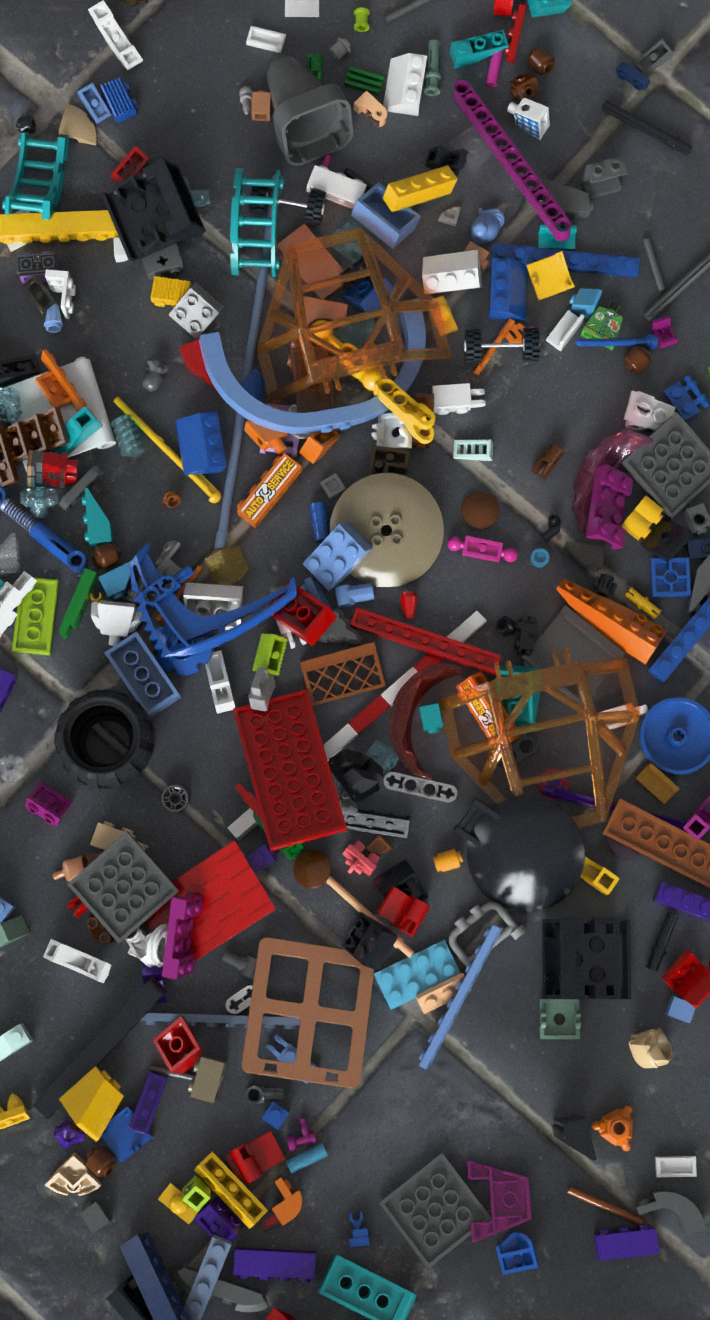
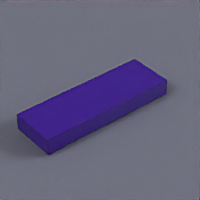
M149 1071L128 1130L147 1136L165 1088L167 1077Z

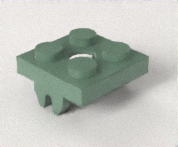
M539 999L540 1039H580V999ZM557 1013H561L565 1017V1022L562 1025L555 1024L553 1020Z

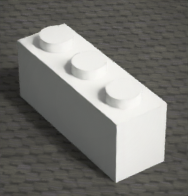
M315 165L308 181L306 192L310 193L311 190L326 192L327 200L353 209L356 201L364 195L367 185L359 179H351L343 173H335L325 166Z

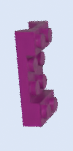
M608 464L598 466L595 470L586 537L611 543V549L616 550L623 548L625 543L626 529L622 528L625 498L631 495L633 477Z
M187 892L186 898L172 897L162 977L177 980L193 973L196 967L195 953H190L188 950L191 946L190 931L194 924L192 917L200 915L203 909L202 895Z

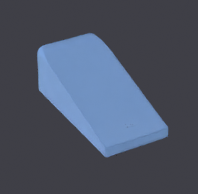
M93 82L77 91L78 97L96 124L112 115Z

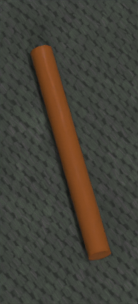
M572 1186L568 1188L567 1193L636 1224L642 1225L644 1222V1218Z

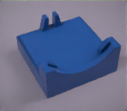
M661 558L650 559L649 579L651 581L649 584L651 585L652 597H680V599H686L691 596L689 558H671L668 562Z
M130 1105L109 1121L100 1137L105 1141L120 1163L153 1138L149 1131L147 1136L128 1130L134 1113Z

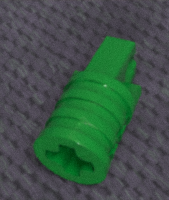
M309 54L307 56V69L320 82H322L323 56L320 54Z

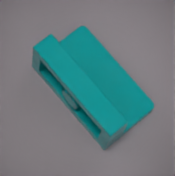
M540 225L538 248L575 251L577 226H571L570 237L566 241H558L546 225Z

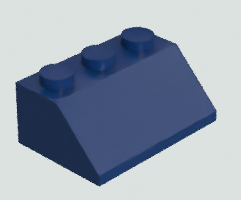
M492 258L490 264L488 319L508 320L511 318L512 320H526L527 267L512 259Z
M218 412L198 413L175 421L184 475L220 473L227 465Z

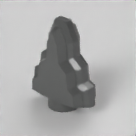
M335 607L333 613L337 618L318 641L325 644L329 642L334 644L344 642L348 645L360 646L363 638L357 630L350 626V621L344 617V612Z

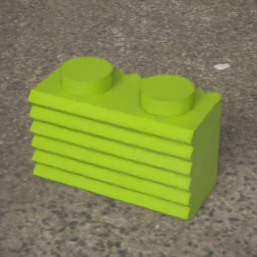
M261 634L252 671L256 672L258 668L267 669L268 674L280 675L279 671H281L280 668L283 660L282 657L284 656L283 653H285L284 649H286L285 646L287 645L286 642L288 641L287 638L275 634Z

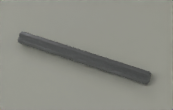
M710 253L645 311L644 317L648 321L657 316L710 267Z

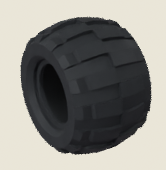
M112 689L89 691L86 695L77 697L70 702L68 708L64 713H61L57 721L58 725L54 733L57 758L61 766L72 778L87 787L104 790L124 786L143 773L148 766L147 764L151 756H153L155 732L148 713L137 700L120 691ZM102 721H114L121 724L129 735L127 753L121 760L112 764L96 762L89 756L86 750V736L89 730L95 724Z

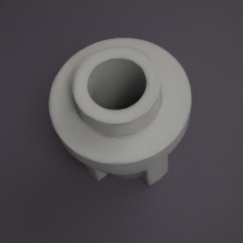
M338 38L329 51L335 59L340 60L345 54L351 52V45L345 38Z

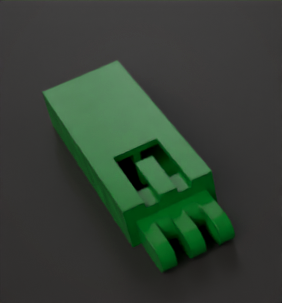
M84 569L59 629V633L64 639L69 637L72 628L78 629L90 601V594L93 593L98 582V574L89 569Z

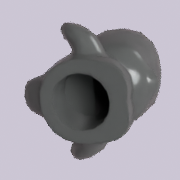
M149 359L147 360L149 367H147L148 373L142 380V386L147 391L153 392L163 383L162 376L168 372L169 368L158 360Z

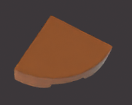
M380 835L365 847L366 850L375 854H384L393 849Z

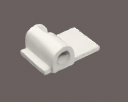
M631 391L624 420H626L625 426L636 431H642L646 428L655 431L674 414L676 407L654 399L655 397L643 392Z

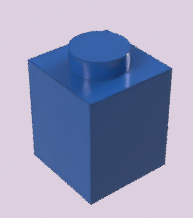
M273 1100L261 1119L278 1130L290 1111Z

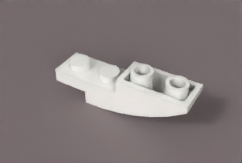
M25 571L13 585L6 582L0 590V638L5 629L14 622L17 616L13 609L21 603L22 598L33 589L34 584L37 582L36 579Z

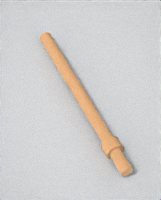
M329 876L327 884L359 913L362 912L383 924L333 877ZM397 935L398 939L393 946L396 949L399 948L410 958L414 951L403 942L404 939Z

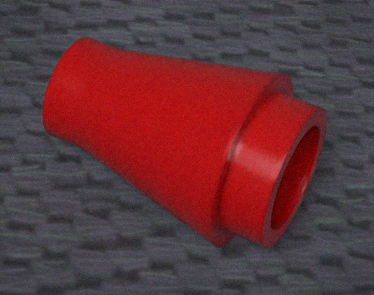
M416 591L401 592V597L399 598L404 619L415 618L418 601Z

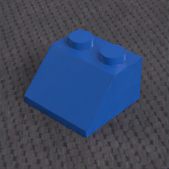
M371 273L349 291H345L341 298L362 316L373 319L392 300L396 291L385 277Z

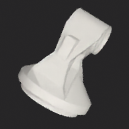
M161 924L148 935L138 927L125 938L130 946L128 953L137 957L149 968L154 966L163 967L168 924Z

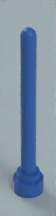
M647 334L643 338L577 339L575 343L577 346L642 345L646 349H656L658 337L656 334Z

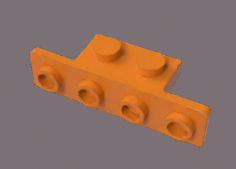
M47 349L43 350L41 360L49 372L36 377L35 383L50 405L63 408L72 404L77 412L84 406L87 407L84 399L78 396L75 386L67 380L64 370L60 369L56 364L53 354H49Z

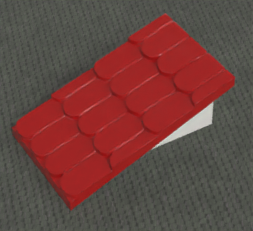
M235 841L172 881L180 890L173 897L186 898L187 892L202 895L203 909L200 915L192 917L194 924L190 931L191 946L188 952L195 953L194 960L203 957L276 910ZM171 899L146 920L152 932L161 924L169 923Z

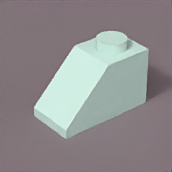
M19 1024L0 1036V1061L33 1041L24 1024Z

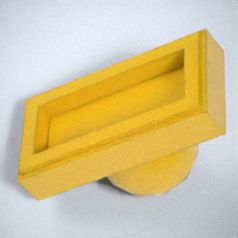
M444 296L426 302L440 337L458 330L451 309L447 305Z
M172 1183L168 1185L158 1198L160 1202L188 1225L198 1214V1212L182 1201V1191Z

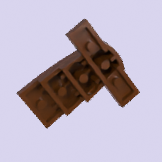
M53 407L42 414H34L23 422L17 421L5 430L0 417L1 487H8L20 481L14 463L28 460L29 450L50 452L70 443L60 407Z

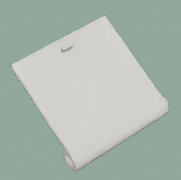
M79 357L75 359V362L59 367L64 370L69 383L75 386L78 396L84 399L87 408L93 412L103 425L71 452L67 458L96 447L98 449H106L114 446L116 442L90 359ZM43 374L1 389L11 425L17 421L23 422L34 414H42L53 408L35 383V378ZM72 404L60 408L64 424L66 425L77 411ZM28 460L23 461L26 472Z

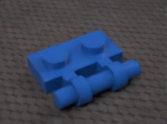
M690 374L684 377L687 383L686 386L683 387L680 381L663 391L666 399L671 406L676 407L675 411L685 422L700 413L697 407L699 404L704 409L710 406L707 395L702 393L697 386L698 382L695 379L693 380ZM692 390L696 399L692 400L687 392Z

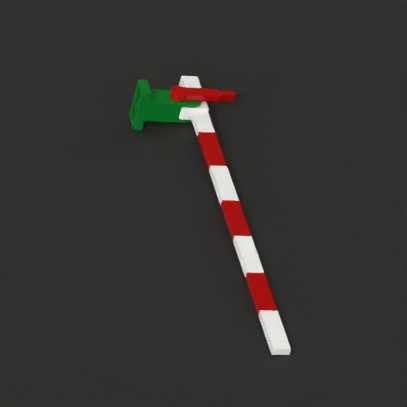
M476 611L449 634L447 638L464 643L487 620ZM430 653L425 655L323 745L327 760L329 761V758L335 756L390 708L399 690L413 675L427 667L440 664L445 658ZM436 666L428 668L413 677L404 686L396 701ZM237 784L235 786L236 790L243 796L244 802L250 807L228 827V830L240 841L257 825L264 832L265 828L257 799L251 792H247L241 784ZM302 843L281 848L280 850L290 861L304 847Z

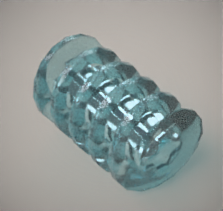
M123 415L111 422V426L114 428V435H116V441L119 442L118 447L121 449V455L132 457L145 451L144 448H138L142 445V441H136L140 435L133 434L137 431V427L131 428L135 424L134 420H128L132 415Z

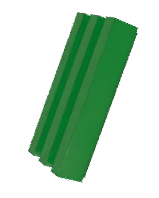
M349 66L344 86L364 92L367 91L379 96L384 76ZM350 79L359 81V82H361V83H363V84H359V83L350 81ZM369 84V85H372V86H376L377 89H376V88H373V87L366 86V85Z

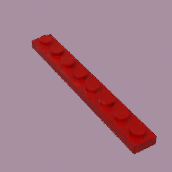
M357 607L350 626L493 675L496 674L501 660V655Z

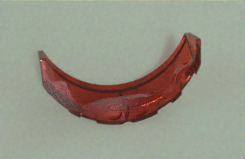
M438 663L415 673L398 691L393 701V709L390 712L389 731L397 756L409 771L428 780H432L433 775L426 773L416 758L411 741V724L414 712L423 696L439 682L461 674L462 667L448 663Z

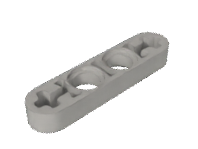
M389 772L383 779L384 786L387 789L446 803L453 802L457 797V789L450 784L397 772ZM395 776L396 781H401L400 777L405 778L402 783V789L398 788L400 784L397 783L390 786L386 779ZM408 780L416 782V788L412 791L405 787V783ZM427 784H432L435 787V793L432 795L426 794L424 787ZM438 786H442L441 791L451 789V793H454V796H450L447 799L445 794L440 793V797H436Z

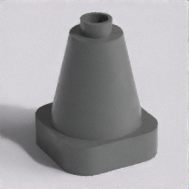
M279 56L275 58L267 72V81L274 107L273 120L277 144L286 161L290 165L300 166L347 146L353 138L351 106L341 88L336 84L323 85L294 57Z

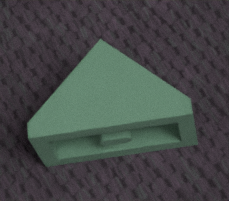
M22 915L0 923V948L30 934Z

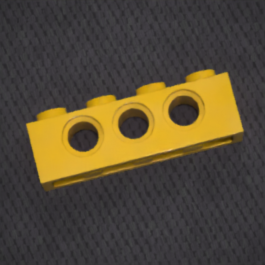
M213 1151L194 1169L249 1229L268 1211Z

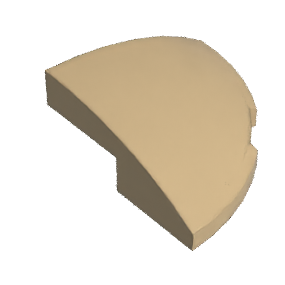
M67 104L61 120L59 136H69V138L77 139L79 143L96 145V129L87 117V114L80 108Z
M76 1152L45 1183L49 1189L59 1194L68 1195L69 1192H79V1196L94 1192L102 1185L97 1176L87 1168L85 1161Z

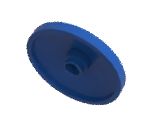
M682 697L668 698L654 705L644 716L639 730L640 746L647 760L659 770L673 775L689 774L703 767L710 760V713L696 701Z

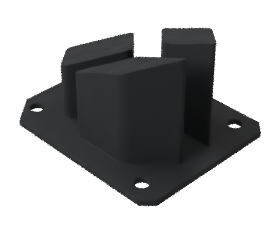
M346 749L329 758L330 770L353 803L356 804L379 791L377 783L384 778L383 768L373 759L369 758L364 763L363 754L350 749Z

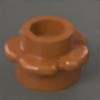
M175 490L167 491L162 498L163 504H166L169 508L177 507L181 501L179 492Z

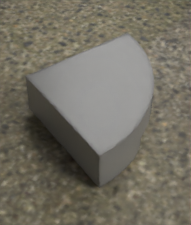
M452 207L442 212L438 222L456 226L461 207Z

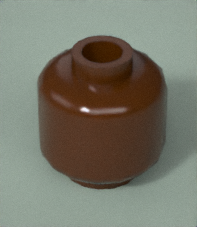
M538 47L529 53L528 65L537 74H548L555 66V57L546 48Z
M642 345L640 347L633 346L623 356L626 362L624 366L631 373L633 371L641 373L651 363L650 357L652 355Z
M107 542L94 547L91 556L96 567L107 569L119 563L121 551L118 545L114 546L112 542Z
M105 1147L92 1148L86 1156L88 1158L86 1161L87 1168L97 1177L109 1176L116 1167L115 1156Z

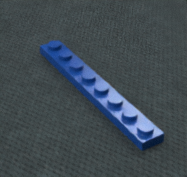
M493 243L491 260L492 258L512 259L526 266L562 251L568 271L638 278L640 258L498 243Z

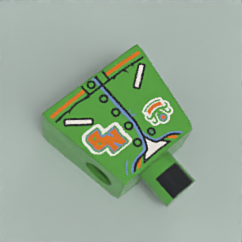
M610 302L607 309L599 306L584 326L581 336L587 339L617 338L623 319L621 315L617 314L620 306L615 302ZM604 346L611 350L614 348V346Z

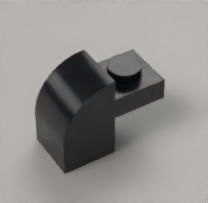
M441 145L429 150L425 166L434 170L448 165L455 176H457L459 170L463 169L467 162L468 151L462 148L451 152Z

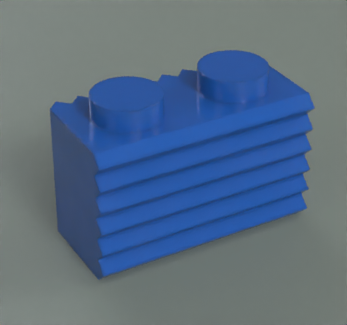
M121 77L101 85L102 93L116 123L137 115L136 109L138 106L134 97L130 98L128 94L131 91L127 82L123 83Z

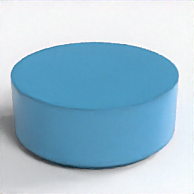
M543 548L533 550L530 556L532 565L537 568L546 566L550 559L548 551Z

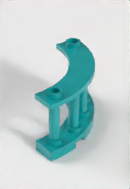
M25 131L21 133L18 139L20 155L15 180L10 192L3 199L2 207L5 210V215H10L14 209L40 212L42 219L50 220L55 213V210L52 209L58 206L65 178V171H62V167L68 157L69 136H60L56 141L29 139V132ZM28 146L55 149L57 151L56 161L51 163L27 160ZM29 167L52 170L54 174L53 178L49 181L24 178L25 169ZM22 185L49 189L48 194L45 196L20 193ZM17 201L35 202V203H40V204L17 202Z
M236 168L233 188L236 189L235 197H232L230 242L232 243L233 253H230L231 275H239L240 268H243V266L271 267L272 277H276V272L280 270L281 265L280 258H277V228L280 190L284 189V178H281L280 170L276 171L275 179L247 178V176H244L243 168ZM247 186L274 187V196H245L243 189L247 188ZM245 203L273 205L272 218L244 217L241 215V207ZM240 226H272L271 240L243 239V237H240ZM243 246L271 248V260L244 259V257H241L240 248H243Z

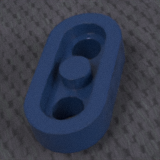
M621 62L616 68L618 78L623 81L626 80L636 90H646L649 86V78L631 65Z

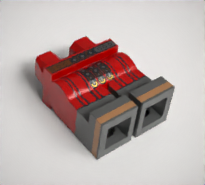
M29 450L27 487H35V483L49 484L53 487L60 485V488H65L66 483L76 484L78 460L67 459V453L60 455Z

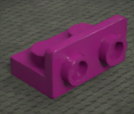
M40 781L27 797L25 807L32 814L42 817L46 823L58 827L60 820L70 809L73 802Z

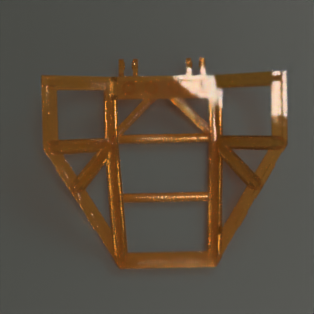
M361 227L288 245L256 348L270 404L279 402L320 382H323L325 393L328 394L330 393V387L327 381L335 379L337 391L342 390L339 377L378 367L381 378L386 379V372L383 368L386 365H391V373L393 376H397L395 366L397 362L452 358L438 302ZM355 240L358 241L367 269L302 285L298 255ZM376 257L400 279L390 294L388 293ZM367 276L371 277L382 308L308 327L303 293ZM288 280H290L295 318L279 311ZM407 288L420 299L399 301ZM428 311L438 348L404 350L395 313ZM380 316L362 348L359 350L345 353L314 334ZM275 322L289 328V330L271 338ZM386 322L390 342L372 346ZM299 338L308 375L278 388L269 352ZM312 342L335 356L316 360Z
M567 647L563 651L566 664L559 665V656L557 651L554 650L552 651L554 666L514 675L511 661L509 660L505 664L509 676L501 677L500 665L495 663L494 669L497 679L439 700L451 758L461 766L496 804L506 800L490 782L502 756L513 797H525L523 786L592 771L596 812L574 816L572 819L578 828L606 822L640 717L627 659L571 662L569 648ZM618 672L627 710L596 713L587 674ZM577 684L582 705L556 688ZM540 691H546L580 712L574 715L511 728L531 695ZM487 696L496 735L461 747L452 709ZM521 696L505 721L500 700ZM586 720L591 764L520 779L509 737ZM627 722L621 740L605 725ZM600 737L617 753L606 787ZM491 750L481 772L467 759V757Z

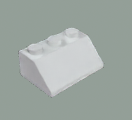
M407 53L391 58L383 106L388 112L418 116L427 64L426 55Z
M471 250L423 257L422 278L424 294L429 295L481 288L482 278L479 251Z
M186 583L183 605L201 617L228 612L243 606V586ZM241 619L226 625L225 630L241 624Z

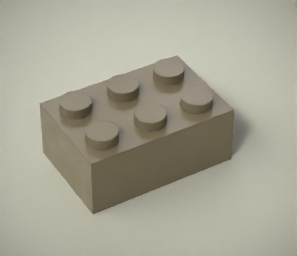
M206 1055L196 1060L194 1072H197V1074L190 1081L188 1092H191L190 1097L215 1103L218 1100L228 1061Z

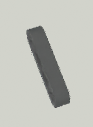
M98 466L92 467L61 499L59 506L66 512L72 509L82 498V494H85V488L90 490L100 480L104 472Z

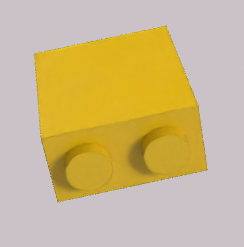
M95 1066L61 1096L59 1100L75 1124L97 1142L124 1095L119 1090L121 1085L117 1080L112 1079L106 1070L100 1071Z

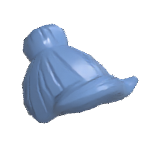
M479 208V216L476 217L471 226V238L473 241L484 245L498 236L505 222V216L499 209L483 210Z

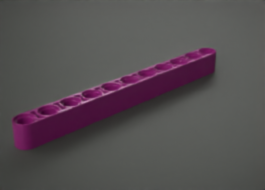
M465 80L457 81L454 84V100L554 238L558 241H566L570 237L571 222L471 85Z

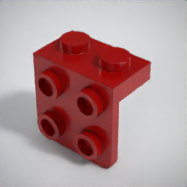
M688 949L680 955L678 960L661 977L674 993L694 1008L699 1007L710 994V969L700 963Z

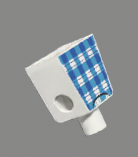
M523 98L519 105L514 102L509 104L507 112L514 115L515 125L541 140L550 126L549 107Z

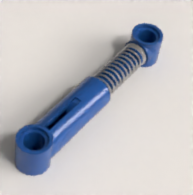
M0 487V494L2 495L0 510L8 514L13 520H16L18 524H21L24 529L29 531V535L66 564L73 572L81 573L88 567L87 558L81 551L77 550L41 520L37 522L30 514L24 512V509L22 510V507L19 508L17 503L14 504L10 496ZM58 544L61 548H63V549H64L66 552H68L69 554H68V555L65 554V553H64L62 550H60L56 545ZM81 558V564L73 565L74 559Z

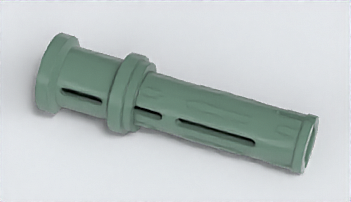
M430 40L428 42V69L425 74L426 87L424 88V94L427 96H437L440 94L439 80L441 75L438 72L440 42L438 40Z

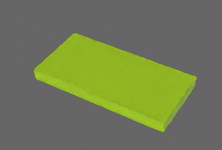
M33 577L37 582L17 606L12 652L51 655L59 580Z

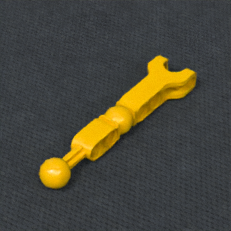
M326 320L314 322L310 329V336L313 341L320 344L326 343L339 355L341 366L353 377L359 379L366 389L374 391L373 394L375 396L378 395V399L405 424L415 439L422 444L431 442L434 438L432 426L435 424V414L425 404L417 403L395 382L388 379L381 369L373 367V363H369L368 358L351 343L343 344L333 335V327ZM424 429L429 433V436H422L420 431Z

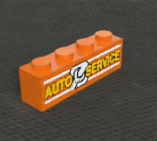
M285 453L281 457H276L270 471L266 470L260 478L261 482L258 485L255 484L250 489L248 498L246 500L242 499L237 506L238 516L255 529L302 472V466Z
M482 671L471 675L456 686L460 696L466 702L470 712L474 715L496 752L522 737Z

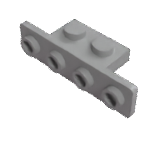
M172 540L166 543L163 547L164 551L152 561L161 577L170 573L174 575L181 570L180 567L170 560L181 545L178 541ZM140 576L137 584L140 592H143L146 587ZM168 583V584L165 585V587H167V589H169V588L171 587V585H169V583ZM131 587L127 592L126 599L134 603L138 593L134 592Z

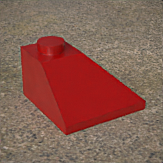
M183 1016L179 1017L153 1039L155 1046L171 1073L184 1074L195 1065L202 1051L199 1042Z

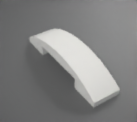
M104 0L88 9L104 39L127 70L143 62L135 47L131 45L115 21L112 12Z

